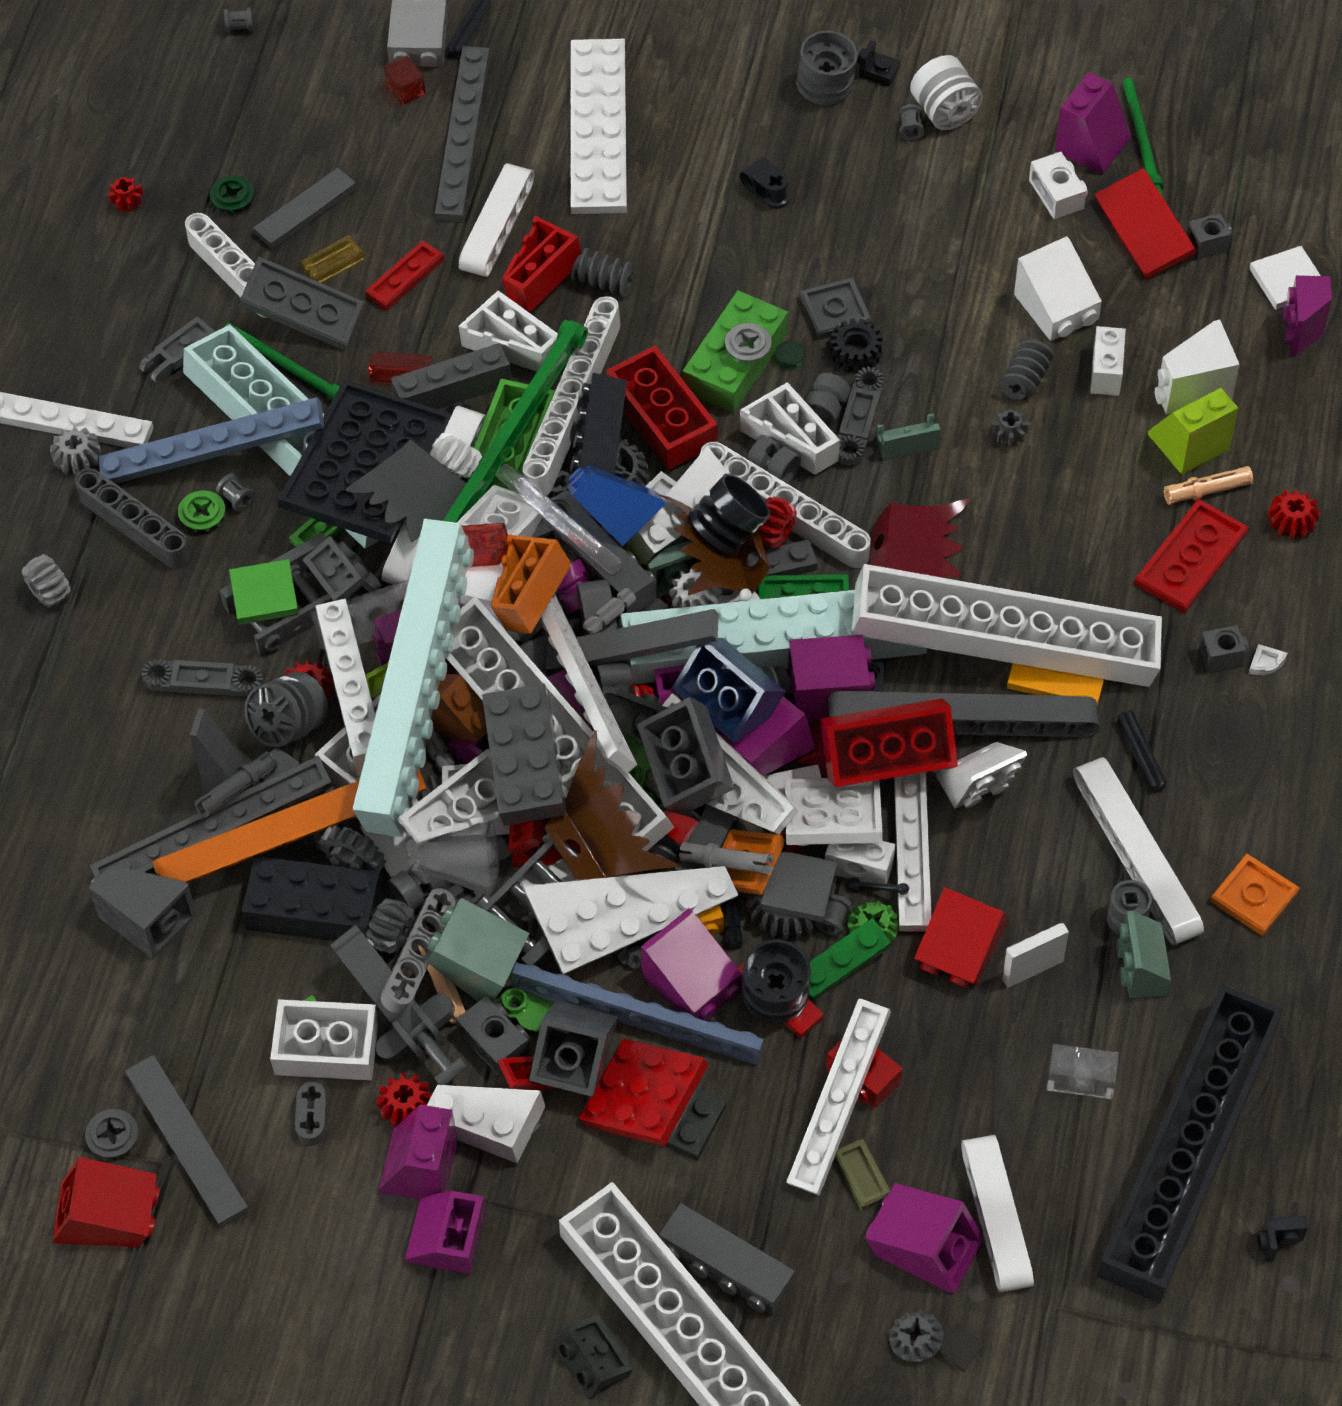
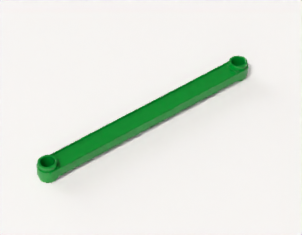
M567 319L563 321L558 331L556 343L443 521L457 523L484 495L575 348L581 349L588 335V328L583 324Z

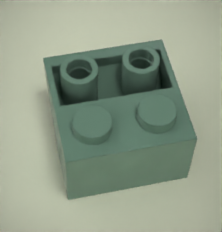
M1127 911L1125 922L1119 926L1120 939L1116 940L1118 958H1123L1124 967H1121L1122 986L1128 987L1129 998L1168 996L1171 977L1162 924L1135 911Z

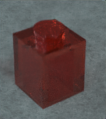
M408 56L384 66L386 86L402 106L426 95L424 76Z

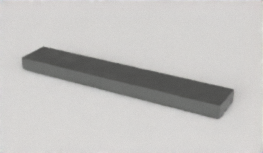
M715 609L576 637L589 666L592 667L718 641L719 614ZM547 643L546 671L553 675L565 670V668L556 658L558 655L557 650L550 643Z
M152 1055L125 1070L126 1076L219 1228L249 1212L245 1201L155 1056Z

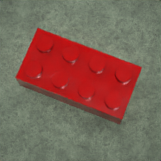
M656 345L606 370V376L627 380L623 413L667 470L698 456L701 453V448L706 443L718 442V424Z
M943 698L820 719L827 776L834 787L958 767L951 705Z

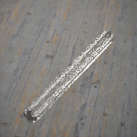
M504 464L502 468L497 470V477L500 481L611 575H616L618 571L623 569V561L514 468Z

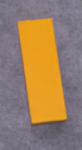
M1013 663L1007 682V689L1032 695L1088 696L1094 698L1098 706L1104 679Z

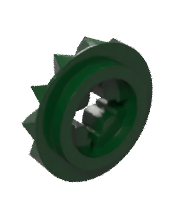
M236 175L226 176L217 180L212 185L209 193L213 206H217L220 212L229 210L231 214L236 209L244 211L246 205H252V198L255 196L251 182L244 177ZM227 191H229L233 195H237V198L233 199L231 196L228 197Z

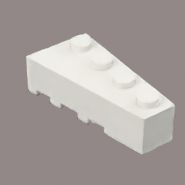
M707 446L665 496L693 508L696 504H699L704 495H710L709 490L725 473H729ZM665 498L663 500L666 504L627 542L638 558L644 562L645 566L665 548L671 547L673 544L681 542L686 538L675 531L674 527L690 526L675 513L684 512Z

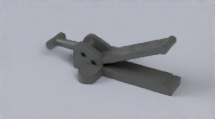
M356 925L330 944L344 965L393 1026L376 1043V1052L384 1062L394 1063L412 1050L423 1064L428 1060L425 1057L428 1054L442 1071L434 1077L439 1085H447L468 1068L461 1058L451 1063L438 1046L441 1044L444 1047L448 1044L438 1029L454 1015L455 1005L450 997L445 994H436L421 1006L413 999L405 1011L401 1013L391 1012L383 1006L381 993L392 971ZM398 987L395 991L394 997L399 1000L403 988Z

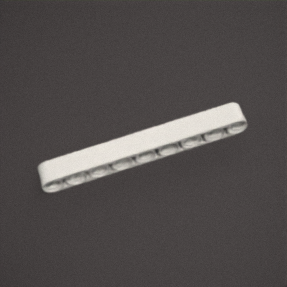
M601 297L593 303L584 324L588 328L587 339L581 349L575 348L570 356L525 460L523 477L526 493L530 497L542 498L551 492L579 427L577 416L580 407H584V401L580 400L583 383H589L592 373L601 374L620 330L619 305L617 300L612 297Z

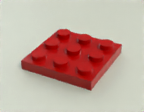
M623 1038L602 1075L594 1096L590 1097L579 1120L586 1127L665 1147L705 1073L708 1063L703 1057Z

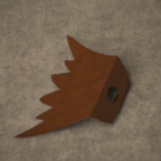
M659 494L680 508L684 513H675L690 525L674 527L675 531L694 542L684 546L680 552L701 561L692 566V569L701 571L703 574L693 583L688 595L714 588H726L737 591L749 589L753 594L770 569L758 530L756 533H749V540L742 544V547L736 554L724 553L711 545L694 527L689 515L691 507L671 497ZM757 550L760 554L757 563L753 566H748L747 558L749 554Z
M595 730L579 762L565 799L567 815L551 817L545 826L547 833L574 878L580 880L609 878L631 872L679 866L673 861L642 850V848L650 843V840L641 836L631 835L640 822L642 815L635 811H618L624 792V785L622 783L603 789L605 766L603 765L596 772L594 771L597 730ZM566 840H575L580 845L581 852L578 856H571L567 846L564 844Z

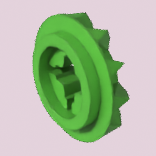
M202 490L190 493L179 504V520H181L185 529L192 528L195 533L203 529L209 532L211 527H219L221 519L225 518L224 501L219 495L211 491ZM196 509L201 511L207 509L208 516L203 514L198 516Z
M879 899L876 902L870 903L865 900L862 905L854 906L848 918V929L851 933L866 923L868 918L876 919L880 917L879 925L881 930L890 941H893L899 930L898 914H895L891 905L881 904Z

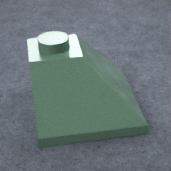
M691 540L677 542L671 547L665 548L648 564V570L657 581L655 587L658 599L670 596L669 590L674 588L672 579L681 578L680 570L690 573L691 567L695 563L701 562L695 557L680 552L684 546L694 543Z

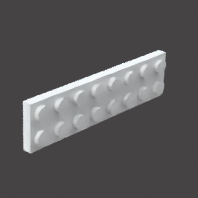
M625 39L571 40V214L627 213Z

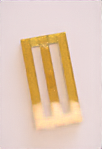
M348 235L301 260V265L304 270H307L308 275L313 277V280L321 283L364 260V253Z

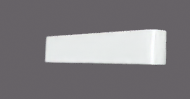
M508 163L504 165L462 249L459 258L460 270L485 277L489 276L530 193L534 181L533 170Z
M203 213L191 214L185 221L190 247L241 297L255 263L207 215Z
M995 1135L962 1140V1155L997 1289L1002 1293L1033 1287V1271L997 1138Z

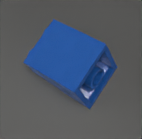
M589 465L584 470L582 467L578 468L568 479L571 483L567 487L572 496L622 546L666 504L656 490Z

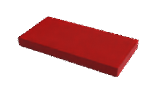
M1144 168L1094 194L1095 200L1146 280L1196 254L1195 247Z
M1198 499L1137 575L1134 585L1186 613L1248 534L1249 527Z

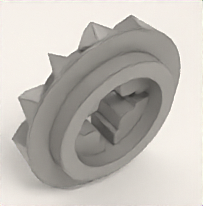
M744 323L733 327L725 338L728 356H734L737 362L745 360L748 364L752 360L761 362L764 355H769L772 343L768 331L752 323ZM743 340L749 344L753 343V349L748 346L743 347Z

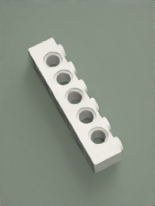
M345 598L315 606L357 776H361L375 720V712Z

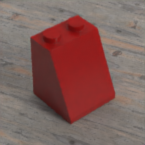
M944 887L914 959L921 962L920 969L937 976L939 971L951 975L949 981L967 988L969 983L977 986L1010 918L999 909Z
M79 1157L61 1182L52 1243L139 1247L147 1237H151L155 1226V1218L151 1217L152 1206L156 1205L160 1189L158 1186H155L157 1174Z

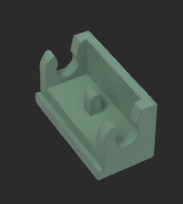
M934 413L927 415L925 423L884 431L883 424L877 425L875 440L882 460L938 449L941 429L939 423L934 424Z

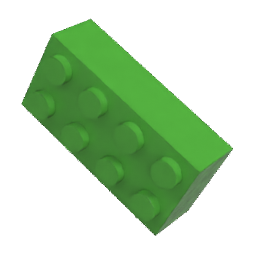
M737 291L684 368L683 381L698 399L734 414L788 334V311ZM744 323H752L766 329L772 341L769 355H764L761 362L752 360L750 364L745 360L737 362L734 356H728L725 338L733 327ZM743 340V347L748 346L753 349V343L749 344Z
M506 379L500 380L474 446L481 453L482 458L529 386L528 384ZM550 389L486 492L493 485L525 496L527 495L523 477V465L555 390Z

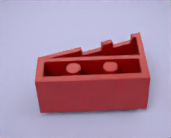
M537 216L532 221L533 227L528 235L525 234L522 240L523 246L519 253H515L502 277L506 296L529 313L572 272L577 257L582 254L578 236Z

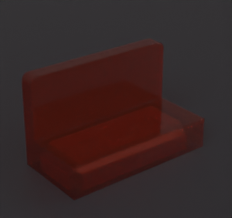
M375 352L374 356L369 357L368 362L370 382L391 384V378L430 366L432 364V357L430 355Z

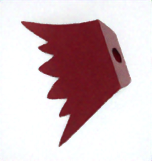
M971 498L938 506H911L891 502L873 525L869 565L941 578L960 577V572L943 557H949L960 552L963 546L945 538L944 535H949L959 528L947 522L961 512ZM881 534H884L883 544L881 543L880 539Z

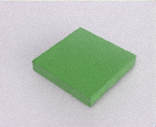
M289 559L229 569L239 625L299 614Z

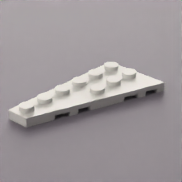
M672 693L662 706L669 708L682 700ZM716 733L735 789L706 804L776 834H780L799 810ZM637 739L643 745L642 740ZM651 769V770L647 773V774H648L647 780H650V781L656 783L655 778H654V775H653V772H652V769Z
M725 866L523 886L525 895L557 965L564 975L660 932L688 908L695 915H698L738 896Z

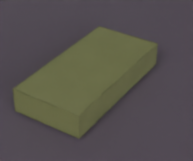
M862 1138L837 1149L834 1159L861 1211L883 1203L884 1198L890 1193V1189L864 1139Z

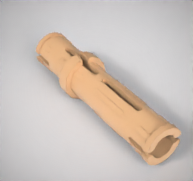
M1245 466L1207 477H1191L1183 483L1165 486V490H1163L1164 497L1169 505L1189 499L1196 501L1208 494L1253 484V474L1251 468Z

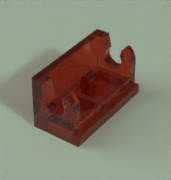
M505 523L462 525L465 535L468 536V543L471 549L474 550V560L471 567L499 565L502 557L507 555L508 550L506 542L508 533Z

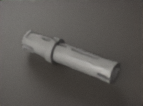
M683 842L680 850L692 853H679V858L682 862L704 864L706 868L725 866L726 868L758 872L769 875L773 870V866L761 864V862L774 863V858L771 854L720 848L718 844L713 843L705 846Z

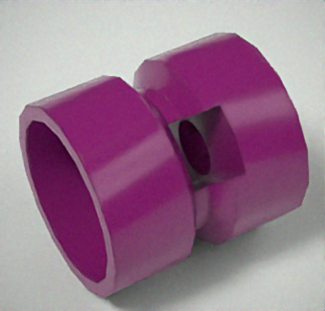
M581 559L571 563L569 570L555 592L562 595L560 602L568 615L579 610L576 584L591 582L587 580L589 572Z

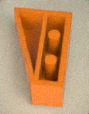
M508 535L506 540L508 544L507 555L502 557L503 572L502 576L497 578L491 608L506 631L531 634L569 570L571 562L557 540Z

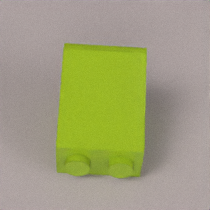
M1219 388L1172 412L1150 429L1148 435L1181 475L1230 450L1238 407L1224 390Z

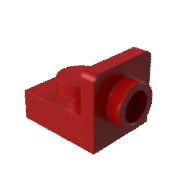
M544 819L510 825L508 851L529 860L537 852V845L542 843Z

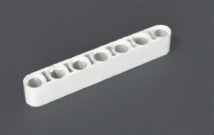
M457 406L444 433L448 432L474 448L486 415ZM452 471L455 475L462 479L461 475ZM406 518L386 560L381 576L382 581L407 589L419 542V537L414 542L410 541Z
M709 442L701 448L702 453L708 446L729 474L739 475L737 477L754 488L764 501L769 497L775 496L788 500L789 503L795 505L797 516L792 532L805 540L810 539L813 545L849 567L861 568L864 564L868 563L871 538L864 530L723 444Z
M1101 757L1074 768L1073 776L1078 789L1131 879L1145 884L1152 894L1150 911L1156 921L1162 924L1163 933L1172 945H1177L1203 934L1204 926L1199 913L1108 761Z

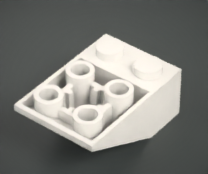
M995 742L957 760L958 767L941 769L937 778L954 809L962 805L969 808L982 800L981 796L989 792L996 795L1009 787L1008 783L1015 778L1014 774L1022 768L1021 764L1027 757V753L1024 750Z

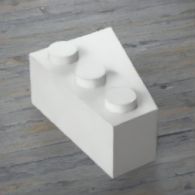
M500 291L493 294L458 326L462 347L476 351L500 343L510 363L536 372L556 343L558 333Z
M788 382L740 409L741 432L755 440H758L763 435L772 438L781 444V448L787 447L801 455L800 466L816 475L838 462L839 438Z

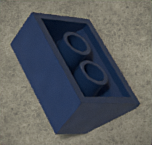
M718 638V641L696 645L672 687L682 698L687 699L691 697L706 705L713 725L734 743H738L768 720L786 692L724 638Z

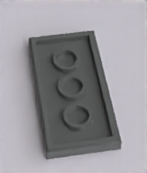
M258 256L238 305L345 350L364 301Z

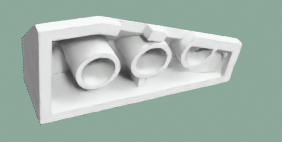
M489 748L397 819L417 844L500 818Z

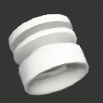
M951 55L940 56L930 60L917 71L910 84L912 95L924 109L934 126L940 130H952L963 125L978 112L983 102V94L979 87L969 77L958 58Z

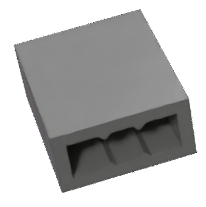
M392 0L387 43L389 66L443 67L448 22L446 0Z

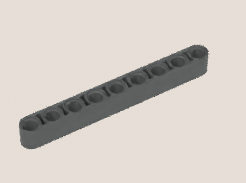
M837 691L827 698L829 717L943 698L951 705L954 735L1090 737L1100 731L1097 702L1094 698L1088 696Z

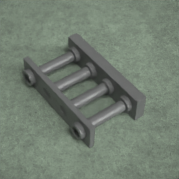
M323 533L270 561L275 562L289 559L293 583L310 604L298 610L299 614L283 617L284 619L270 627L264 620L251 623L258 632V634L254 635V639L260 656L278 649L286 641L318 624L319 620L315 605L334 601L329 594L320 598L302 575L310 570L302 559L327 539ZM229 584L220 589L223 607L230 615L236 611L232 584ZM361 587L346 599L348 607L354 606L363 598Z
M547 833L542 839L545 844L492 897L489 894L485 895L476 906L517 926L497 907L511 893L535 916L519 882L531 870L546 884L563 882L541 861L554 847L556 848L549 834ZM567 841L564 842L571 856L579 855ZM545 936L539 941L535 938L532 940L529 937L527 938L521 951L524 955L521 958V964L536 966L551 951Z

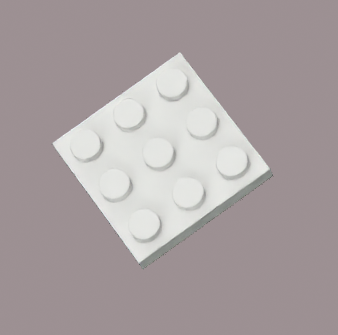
M828 778L785 779V797L799 810L786 825V845L883 843L879 780L834 787Z

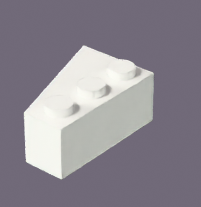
M437 1085L427 1106L453 1110L458 1141L518 1163L531 1137V1133L545 1109L544 1100L539 1090Z

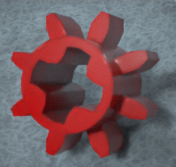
M119 178L114 184L109 185L111 191L108 194L109 201L112 205L116 204L117 211L131 212L138 205H142L141 196L144 195L142 185H135L134 178Z

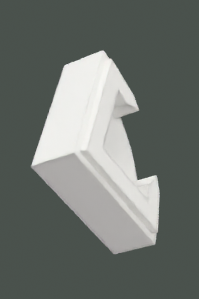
M1258 644L1249 674L1267 675L1277 671L1286 661L1288 653Z

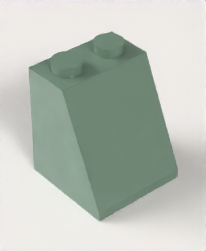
M460 897L455 907L448 905L440 920L445 926L441 934L435 931L426 948L432 951L427 963L479 1002L487 996L493 1002L504 987L529 933Z

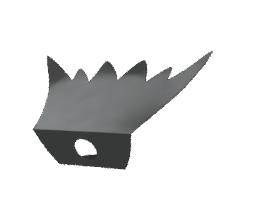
M408 440L396 453L352 483L345 490L352 493L374 492L369 502L371 505L388 500L385 522L394 523L407 516L408 536L410 541L414 542L420 536L424 519L444 520L465 487L466 482L412 440Z

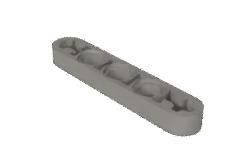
M436 888L430 892L424 901L381 993V1002L387 1010L401 1013L405 1011L413 1000L429 965L427 960L432 951L426 948L435 933L424 929L422 922H430L436 928V932L441 934L445 924L441 923L440 920L448 905L455 907L456 904L454 896L449 891ZM438 902L442 904V909L439 913L434 912ZM411 945H420L424 948L426 955L416 954ZM401 968H410L414 972L415 978L404 976ZM398 987L403 988L399 1000L394 997Z

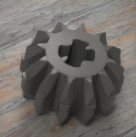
M386 898L382 904L378 905L371 922L368 924L369 929L366 932L367 940L374 949L389 954L397 953L404 946V942L412 929V923L415 920L414 909L402 901Z

